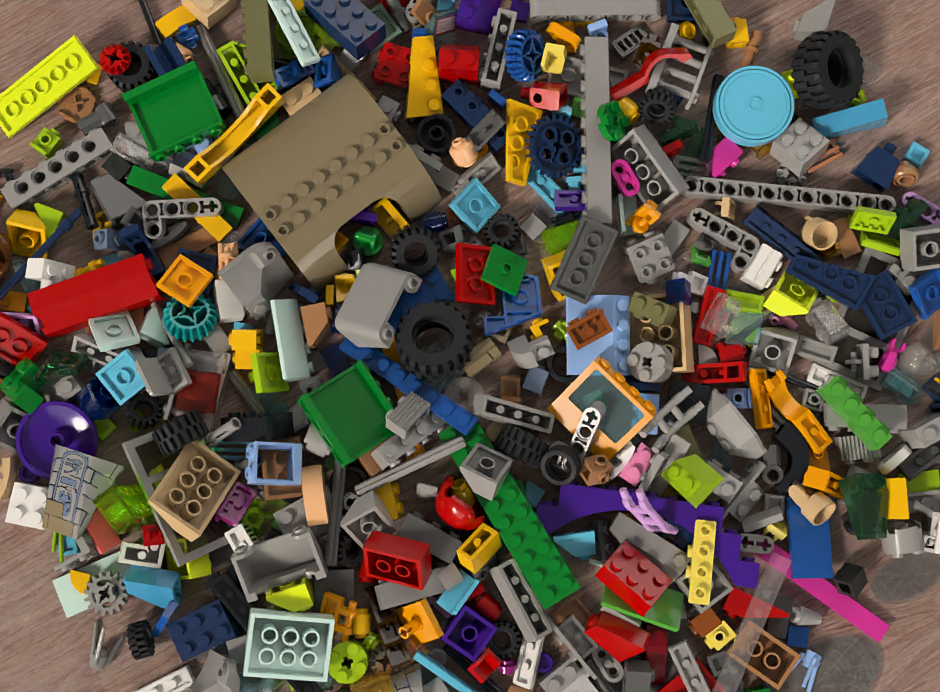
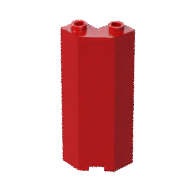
M141 253L27 293L33 315L35 318L39 317L42 321V331L49 338L55 339L88 327V319L124 311L131 312L151 305L153 302L163 301V293L165 292L156 286L158 281L153 277L151 271L154 269L151 259H147Z

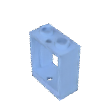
M261 441L249 443V446L246 448L248 467L245 470V478L248 479L247 484L301 485L302 444ZM258 449L288 451L287 480L257 478Z

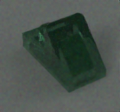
M674 115L673 119L671 118L674 128L667 129L659 135L660 144L664 147L679 139L682 141L698 133L697 122Z

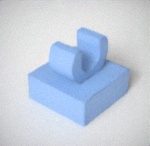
M604 18L587 25V37H608L606 19Z

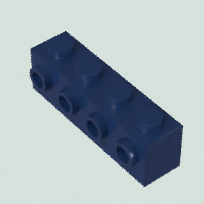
M457 79L442 94L441 99L445 105L473 130L492 109H488L484 105L485 102L479 95L475 96L470 91L471 88L465 81L461 82ZM506 124L487 143L488 147L495 154L506 144Z

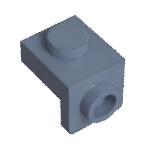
M106 228L94 231V250L126 251V244L120 239L118 230Z

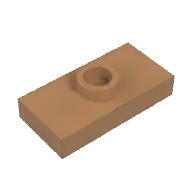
M417 0L410 12L424 28L432 29V35L435 36L437 19L443 17L428 0Z

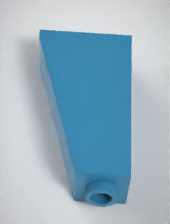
M879 99L811 119L812 125L810 126L829 139L886 126L888 115L884 100Z

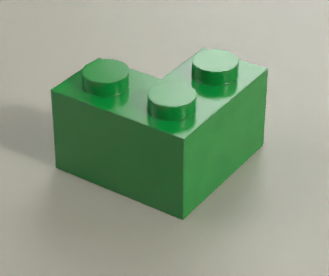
M25 357L23 361L16 365L15 370L3 379L0 389L12 402L31 415L44 400L37 391L51 376L29 358Z

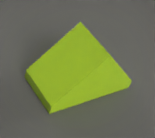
M34 204L39 218L46 226L48 238L60 226L59 223L64 218L67 219L69 217L65 213L43 204Z

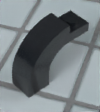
M789 422L781 425L771 437L784 449L787 455V467L783 473V479L771 487L777 494L787 493L789 487L793 485L792 481L795 484H801L804 480V474L809 467L810 457L807 443L802 434Z

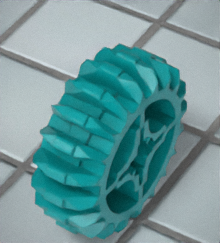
M204 294L198 297L191 308L173 297L172 303L167 302L162 318L165 329L169 331L170 336L175 335L177 340L182 338L184 342L187 339H191L194 342L196 338L201 341L203 335L208 337L209 331L214 332L218 313L214 303H212L210 298L206 299Z

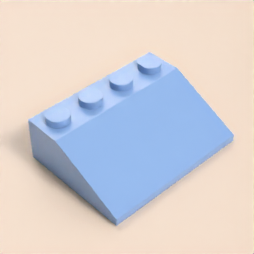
M590 295L587 304L566 296V327L569 326L567 323L577 317L581 320L586 317L585 313L593 308L599 310L602 308L603 314L613 329V332L578 351L566 332L567 375H580L597 356L606 359L615 372H619L623 376L631 375L627 364V357L630 355L629 296ZM594 370L589 376L604 375L599 370Z

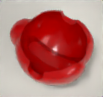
M454 475L445 477L435 499L438 515L453 528L464 531L477 529L487 520L485 510L480 511V502L477 497L474 505L470 507L457 495L452 496L451 486L455 480L460 478Z

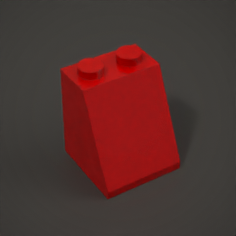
M441 44L438 63L439 83H454L459 79L461 82L465 81L470 85H478L480 46Z

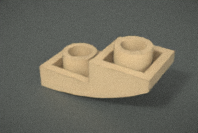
M15 457L2 458L0 471L3 478L0 479V499H8L12 492L17 475V458Z

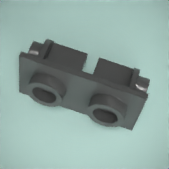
M593 520L589 526L594 531L595 539H598V542L595 543L596 554H594V557H596L597 561H607L614 553L611 531L608 529L610 527L609 520Z

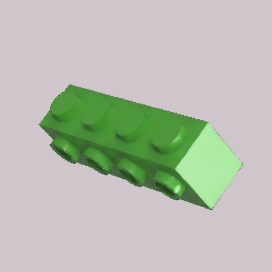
M837 375L829 377L815 391L870 451L879 450L893 437L889 433L890 429L888 426L877 420L875 412L871 408L866 407L861 402L862 398L847 387L848 383L843 377H838Z

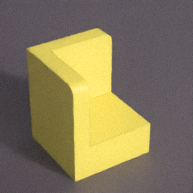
M546 43L541 61L543 72L562 74L567 56L564 45Z

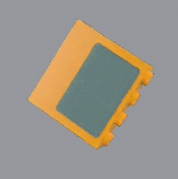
M599 356L547 408L574 435L582 414L589 404L596 400L603 402L606 406V414L590 451L594 455L605 454L608 460L627 444L657 412L650 401H645L640 396V392L625 381L621 373L615 372L611 368L610 363Z

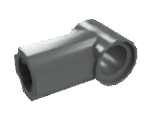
M105 102L95 108V112L78 120L77 123L83 134L87 136L95 128L115 126L119 123L120 119L111 103Z
M763 445L767 452L762 455V462L766 467L761 472V480L768 485L779 483L783 479L780 445ZM769 470L775 472L776 478L774 481L768 477Z

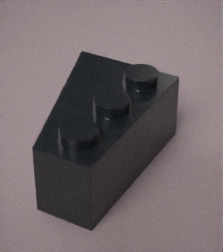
M255 411L244 412L243 415H240V412H230L227 417L220 418L221 426L233 417L238 418L242 424L239 430L224 438L223 442H269L294 436L292 412L270 413V411H264L255 414Z

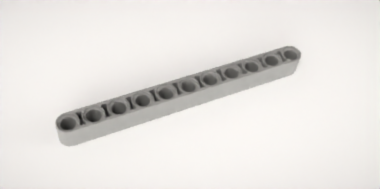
M689 176L685 179L686 183H691L694 186V191L686 190L682 194L687 198L722 201V197H731L737 203L847 214L854 213L857 206H862V200L867 203L868 208L884 210L881 207V202L887 206L885 211L892 212L896 207V201L888 195ZM705 185L712 186L714 192L706 191ZM725 187H730L733 191V194H727L725 192ZM744 189H749L752 192V196H747L744 193ZM764 191L770 192V199L764 196ZM783 193H788L791 199L786 200L783 197ZM803 195H807L810 198V202H805ZM823 196L828 198L829 204L823 202ZM842 198L848 201V206L843 205Z

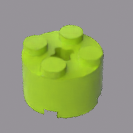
M349 638L345 642L339 641L331 650L328 670L330 675L338 683L350 684L358 681L363 677L368 668L369 652L357 640ZM346 657L353 660L351 665L344 662Z

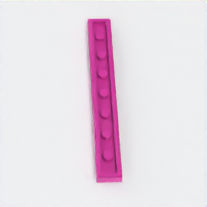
M755 531V533H754V534L762 535V534L759 533L758 531ZM765 539L763 542H756V545L763 547V550L769 545L765 542ZM775 543L773 550L768 554L753 553L876 642H880L889 629L890 625L849 596L838 593L837 588L824 578L791 579L790 555Z

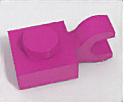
M894 338L889 341L888 349L884 351L877 365L880 372H889L894 369L897 363V353L905 350V343H901L897 349L895 347L897 339Z

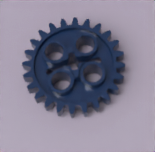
M551 114L549 117L548 115L542 116V119L536 120V124L530 125L533 131L526 132L530 138L524 139L525 142L529 143V146L524 147L525 150H529L525 157H531L532 160L528 164H535L534 171L540 170V175L546 174L547 178L552 176L554 178L565 177L567 173H573L572 168L578 167L576 161H581L579 154L584 153L580 149L581 142L579 140L581 135L577 134L580 128L574 129L575 122L569 123V117L563 118L561 114L557 116ZM546 130L549 132V139L546 138ZM563 135L566 136V143L563 141ZM543 149H544L545 152H546V157H545V158H544L543 155H542ZM560 154L563 155V162L560 161Z

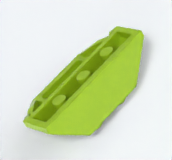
M231 41L216 51L247 105L250 104L253 97L267 83L278 92L279 88L275 81L251 83L250 77L245 75L244 64H247V59L244 57L243 47H246V45Z

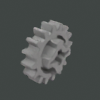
M111 570L107 571L106 574L102 571L99 572V577L97 575L91 577L93 582L89 581L86 583L90 588L84 590V593L88 594L84 601H90L91 604H89L88 608L95 607V614L102 611V616H105L109 611V614L113 615L115 614V609L117 611L123 609L121 604L126 605L128 603L125 597L130 596V594L126 592L123 579H119L120 573H116L113 576ZM102 580H109L105 585L99 584ZM107 589H108V590H109V591H108V594H109L110 596L106 597V594H107V593H106L104 590H107ZM109 601L115 603L113 606H105Z

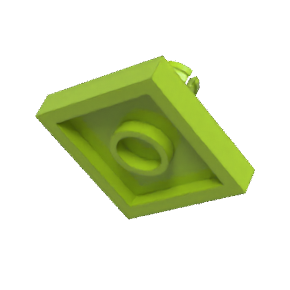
M279 352L250 354L253 371L249 372L248 378L250 382L255 383L256 394L290 391L288 382L283 380Z

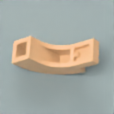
M320 464L302 467V491L307 525L309 527L327 524L329 522V513L325 494L324 466Z

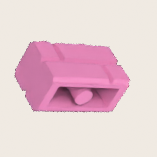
M638 443L629 462L617 476L632 487H636L642 474L651 465L649 462L655 453L645 444Z

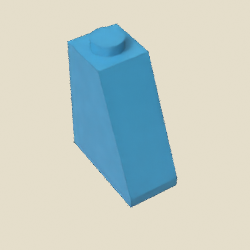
M131 565L129 572H126L124 575L123 583L128 594L164 609L173 600L178 603L174 613H177L183 599L179 572Z

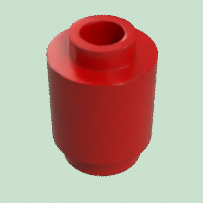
M487 592L477 595L472 601L475 603L473 608L488 620H496L503 610L500 607V603Z

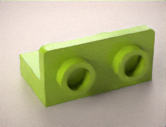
M857 206L855 212L849 213L847 218L849 228L887 235L897 216L896 212Z

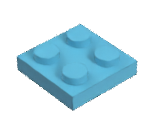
M473 178L449 204V207L473 234L477 233L501 207L477 178Z
M125 349L95 374L120 406L145 387L141 376L136 370L134 361L137 359L129 349Z

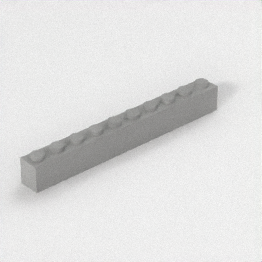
M585 37L583 44H580L579 55L583 56V62H580V74H583V80L580 81V92H583V98L580 100V110H584V117H581L580 127L584 129V135H581V147H584V154H581V166H584L585 171L581 175V184H585V191H582L581 198L582 203H585V210H582V215L610 227L612 224L610 141H607L602 136L598 124H601L600 117L597 118L599 106L609 102L608 37Z

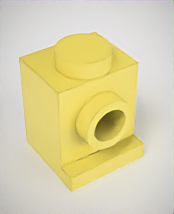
M720 617L719 620L722 624L707 634L703 640L711 650L714 648L719 651L732 638L737 636ZM721 633L722 637L716 640V635Z

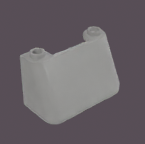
M365 263L361 267L335 318L336 329L357 347L390 348L395 331L388 323V320L403 290L407 293H415L423 280L411 272L377 263Z
M305 525L296 527L292 532L248 547L246 545L239 546L231 556V561L248 603L258 600L257 595L265 592V594L269 593L271 588L304 577L311 579L312 575H315L317 580L327 577L329 567L325 565V555L311 528L305 527Z

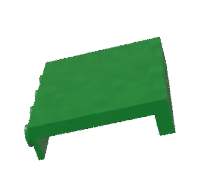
M194 60L122 94L124 101L130 106L150 152L148 155L155 162L165 161L170 155L184 152L187 147L193 144H201L204 142V139L210 136H217L227 129L201 70Z
M361 359L355 365L315 390L300 396L297 401L342 469L395 434L386 428L385 419L387 412L390 409H394L392 407L393 402L388 396L384 395L381 384L377 379H373L369 366L363 363Z

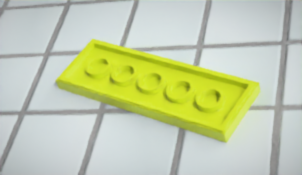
M72 36L0 94V127L9 138L19 133L100 68L77 36Z

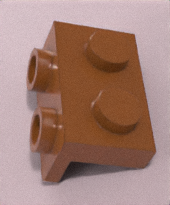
M593 308L586 312V317L581 320L577 317L567 323L569 326L566 327V332L577 351L613 332L603 314L602 308L599 310Z

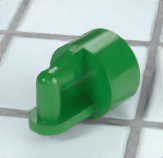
M370 226L362 227L353 235L355 249L364 248L366 258H374L381 253L384 242L376 228Z

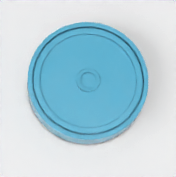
M762 66L739 68L724 79L715 93L712 107L714 120L722 134L736 144L747 147L768 144L781 135L792 120L794 113L792 90L781 75L769 68Z

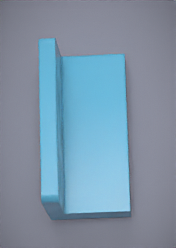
M459 569L465 580L449 592L445 589L435 602L451 615L458 613L480 582L477 578L473 579L462 569Z

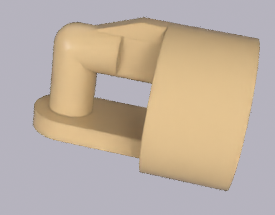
M806 215L804 218L806 222L798 231V236L805 244L818 250L830 248L837 239L838 232L836 226L823 218H812Z
M792 485L789 487V496L801 508V513L814 526L824 523L836 510V504L824 492L816 493L807 486Z

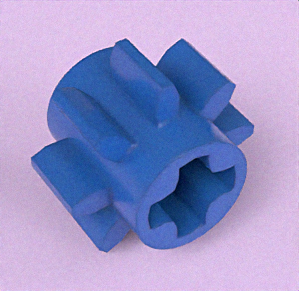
M187 24L178 27L179 33L176 34L179 43L187 46L189 49L197 47L196 41L200 39L194 26L189 28Z

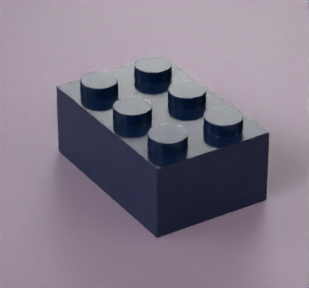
M220 599L166 625L182 662L244 632L240 623Z

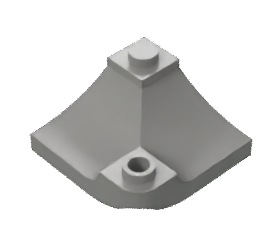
M260 242L250 246L217 272L256 321L271 309L270 300H273L280 289L294 276L280 256L281 254L278 249L270 242Z
M210 649L200 674L189 688H185L184 692H239L240 679L236 668L237 662L217 649Z

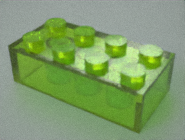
M112 485L92 501L117 535L139 531L142 529V525H147L155 519L140 485Z

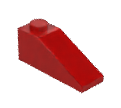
M749 362L694 365V372L685 373V382L701 385L750 382Z
M732 586L733 590L725 596L721 608L725 609L724 614L734 619L736 616L741 618L789 617V613Z

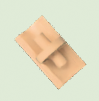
M238 242L218 243L219 271L239 255Z

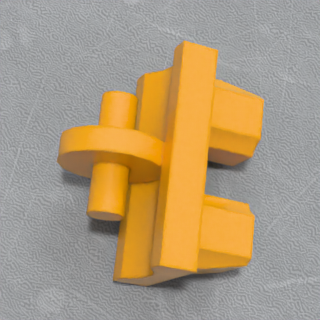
M648 199L625 220V225L633 227L634 232L639 234L645 233L649 226L660 218L661 213L657 211L658 204Z

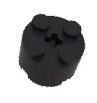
M433 114L432 116L425 117L418 125V144L424 148L423 152L430 156L432 153L439 158H445L450 154L449 149L452 146V141L456 139V129L451 119L442 114ZM440 134V137H438L437 139L434 138V136Z

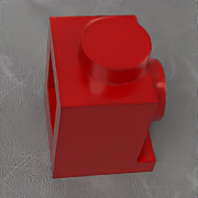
M736 341L725 342L724 346L722 342L714 345L719 363L742 361L747 355L745 344H736Z

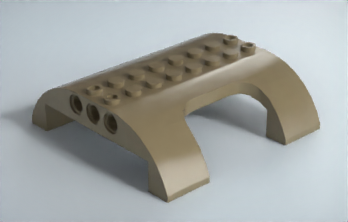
M350 74L345 75L222 167L293 262L319 293L326 289L327 285L335 282V275L348 272V267L339 256L334 241L336 233L342 225L374 201L381 198H389L396 201L411 224L443 200L433 180L409 145L375 100Z

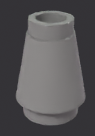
M797 605L792 607L790 621L795 625H819L822 621V615L819 612Z

